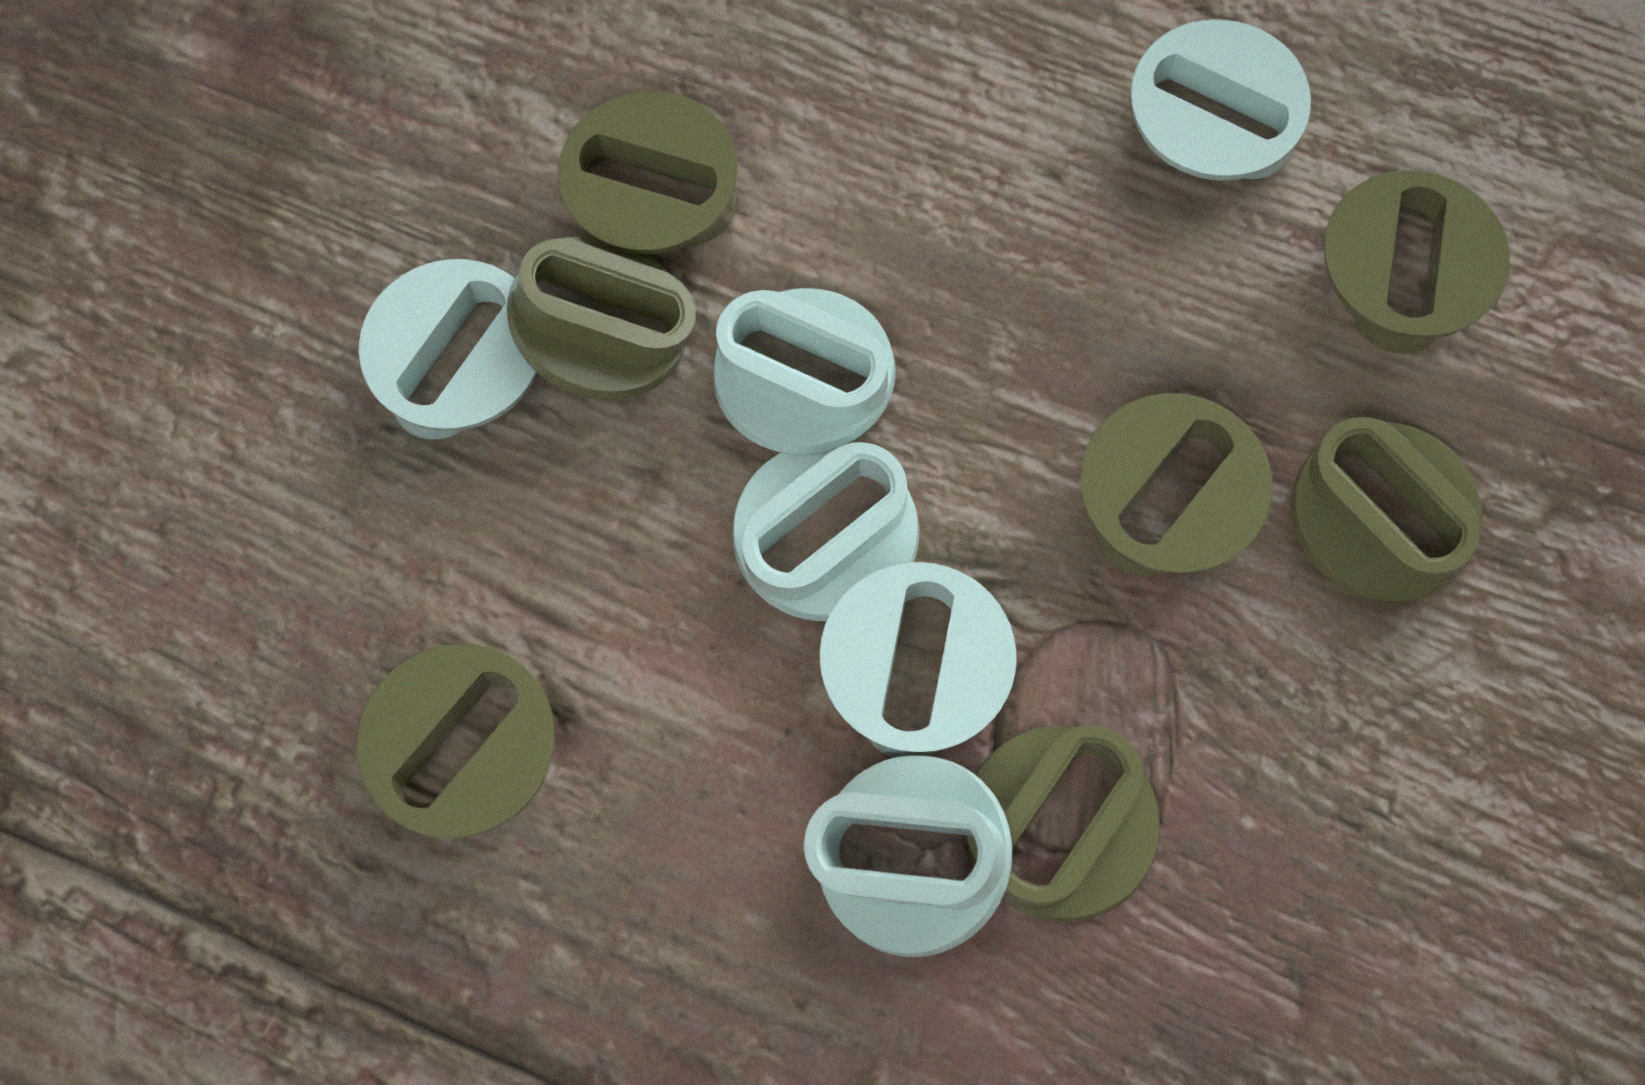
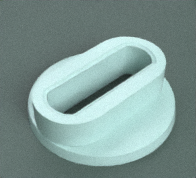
M1215 19L1192 22L1175 28L1160 37L1147 49L1140 59L1131 87L1132 110L1135 123L1144 141L1152 151L1174 168L1189 175L1210 180L1259 179L1280 171L1290 160L1295 146L1307 126L1311 109V94L1307 77L1302 66L1291 51L1267 32L1245 23ZM1170 79L1277 130L1278 136L1266 140L1171 95L1155 85Z
M446 259L424 264L393 281L383 290L369 309L359 339V359L362 373L375 397L393 413L398 423L410 434L424 439H443L453 436L462 430L482 426L513 408L533 384L537 372L519 352L509 329L507 299L515 278L504 270L484 262L468 259ZM493 302L503 306L435 403L418 405L409 402L408 398L477 303Z
M813 288L791 289L782 292L770 290L753 291L743 294L729 303L717 322L716 338L718 349L713 373L716 398L721 410L732 426L746 438L762 447L788 454H816L836 449L852 442L871 428L880 418L890 401L896 372L895 359L890 342L876 318L863 306L846 296ZM761 330L866 377L867 380L858 389L846 393L740 344L747 336Z
M864 442L849 443L836 449L816 454L780 453L758 469L740 496L733 520V548L736 560L745 579L753 590L766 602L780 611L798 618L827 621L831 611L843 594L863 577L884 567L914 562L919 543V522L915 504L907 489V479L903 467L884 448ZM859 476L874 479L886 490L887 495L790 573L777 571L763 560L762 553Z
M908 562L895 564L863 577L850 587L836 603L827 619L821 638V675L829 698L837 711L881 753L892 758L909 755L930 756L937 751L951 748L973 737L984 729L1001 710L1008 698L1015 677V639L1011 625L999 603L989 591L973 578L958 570L934 563ZM917 597H933L945 603L951 609V615L930 725L918 731H901L889 725L883 719L905 603Z
M909 755L895 757L874 764L862 771L837 796L827 800L817 809L810 819L804 838V852L808 867L814 877L821 883L827 902L840 922L865 944L879 951L902 957H923L939 954L964 943L975 935L991 918L1000 904L1009 881L1012 866V842L1009 825L992 791L981 779L963 766L932 756ZM852 824H863L974 836L978 847V857L972 873L964 881L843 868L839 857V846L845 831Z

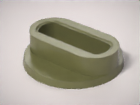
M663 91L632 92L612 98L586 114L573 128L564 143L558 164V182L565 206L574 220L588 235L610 248L633 254H658L673 251L687 245L705 243L722 234L730 225L735 214L736 199L734 189L737 179V156L733 141L721 121L710 110L690 98ZM607 158L715 191L707 201L700 205H695L587 172L596 161Z
M1400 170L1369 178L1351 189L1341 199L1331 214L1326 228L1323 253L1330 284L1342 303L1354 314L1355 322L1362 335L1370 343L1387 352L1396 354L1415 353L1430 346L1437 338L1452 335L1471 326L1495 305L1504 291L1508 280L1510 249L1506 233L1497 215L1474 191L1462 183L1440 174L1419 170ZM1401 210L1420 212L1434 223L1423 313L1420 318L1402 316L1387 305L1398 215Z
M590 235L545 240L528 250L521 261L518 273L509 291L507 320L512 338L519 352L528 364L543 378L575 395L598 400H619L644 394L657 387L671 375L682 358L686 341L694 327L696 308L687 288L648 254H633L619 251L598 242ZM544 280L664 322L668 332L663 334L542 293L537 283Z
M1178 393L1157 394L1137 399L1122 406L1107 417L1092 435L1085 450L1081 466L1080 481L1083 502L1088 517L1095 529L1098 547L1111 565L1133 576L1151 577L1162 573L1174 575L1194 574L1216 568L1240 554L1250 545L1261 531L1271 507L1273 495L1272 473L1268 458L1258 438L1234 413L1215 402L1198 396ZM1197 438L1213 444L1221 452L1224 461L1157 544L1150 545L1130 538L1122 529L1120 522L1187 439Z
M1368 417L1351 418L1338 423L1327 432L1320 445L1311 452L1302 464L1294 481L1291 495L1293 527L1296 537L1308 559L1330 581L1348 592L1368 599L1392 602L1408 601L1422 598L1442 589L1462 572L1479 543L1482 521L1481 502L1476 484L1469 470L1446 444L1422 430L1404 424L1383 422ZM1344 452H1357L1448 545L1447 555L1439 558H1428L1334 462V457Z
M449 644L434 647L402 662L380 682L372 693L362 713L357 734V760L360 774L367 791L379 808L391 819L407 829L419 834L441 838H464L491 831L514 818L531 802L547 776L553 757L555 741L553 714L549 701L539 682L530 671L509 655L476 644ZM503 685L517 691L519 702L428 808L409 806L403 791L406 784L490 686Z
M1097 725L1078 727L1050 726L1027 731L1006 741L995 749L975 773L992 791L1005 814L1011 835L1012 851L1077 755L1090 754L1100 757L1113 768L1117 776V784L1049 885L1038 886L1029 884L1021 880L1011 869L1009 881L1001 900L1025 915L1045 921L1068 923L1096 918L1117 908L1137 891L1151 870L1156 857L1160 836V819L1156 798L1149 780L1142 770L1139 756L1134 747L1122 735L1109 728ZM964 835L967 853L973 867H975L978 857L975 837Z

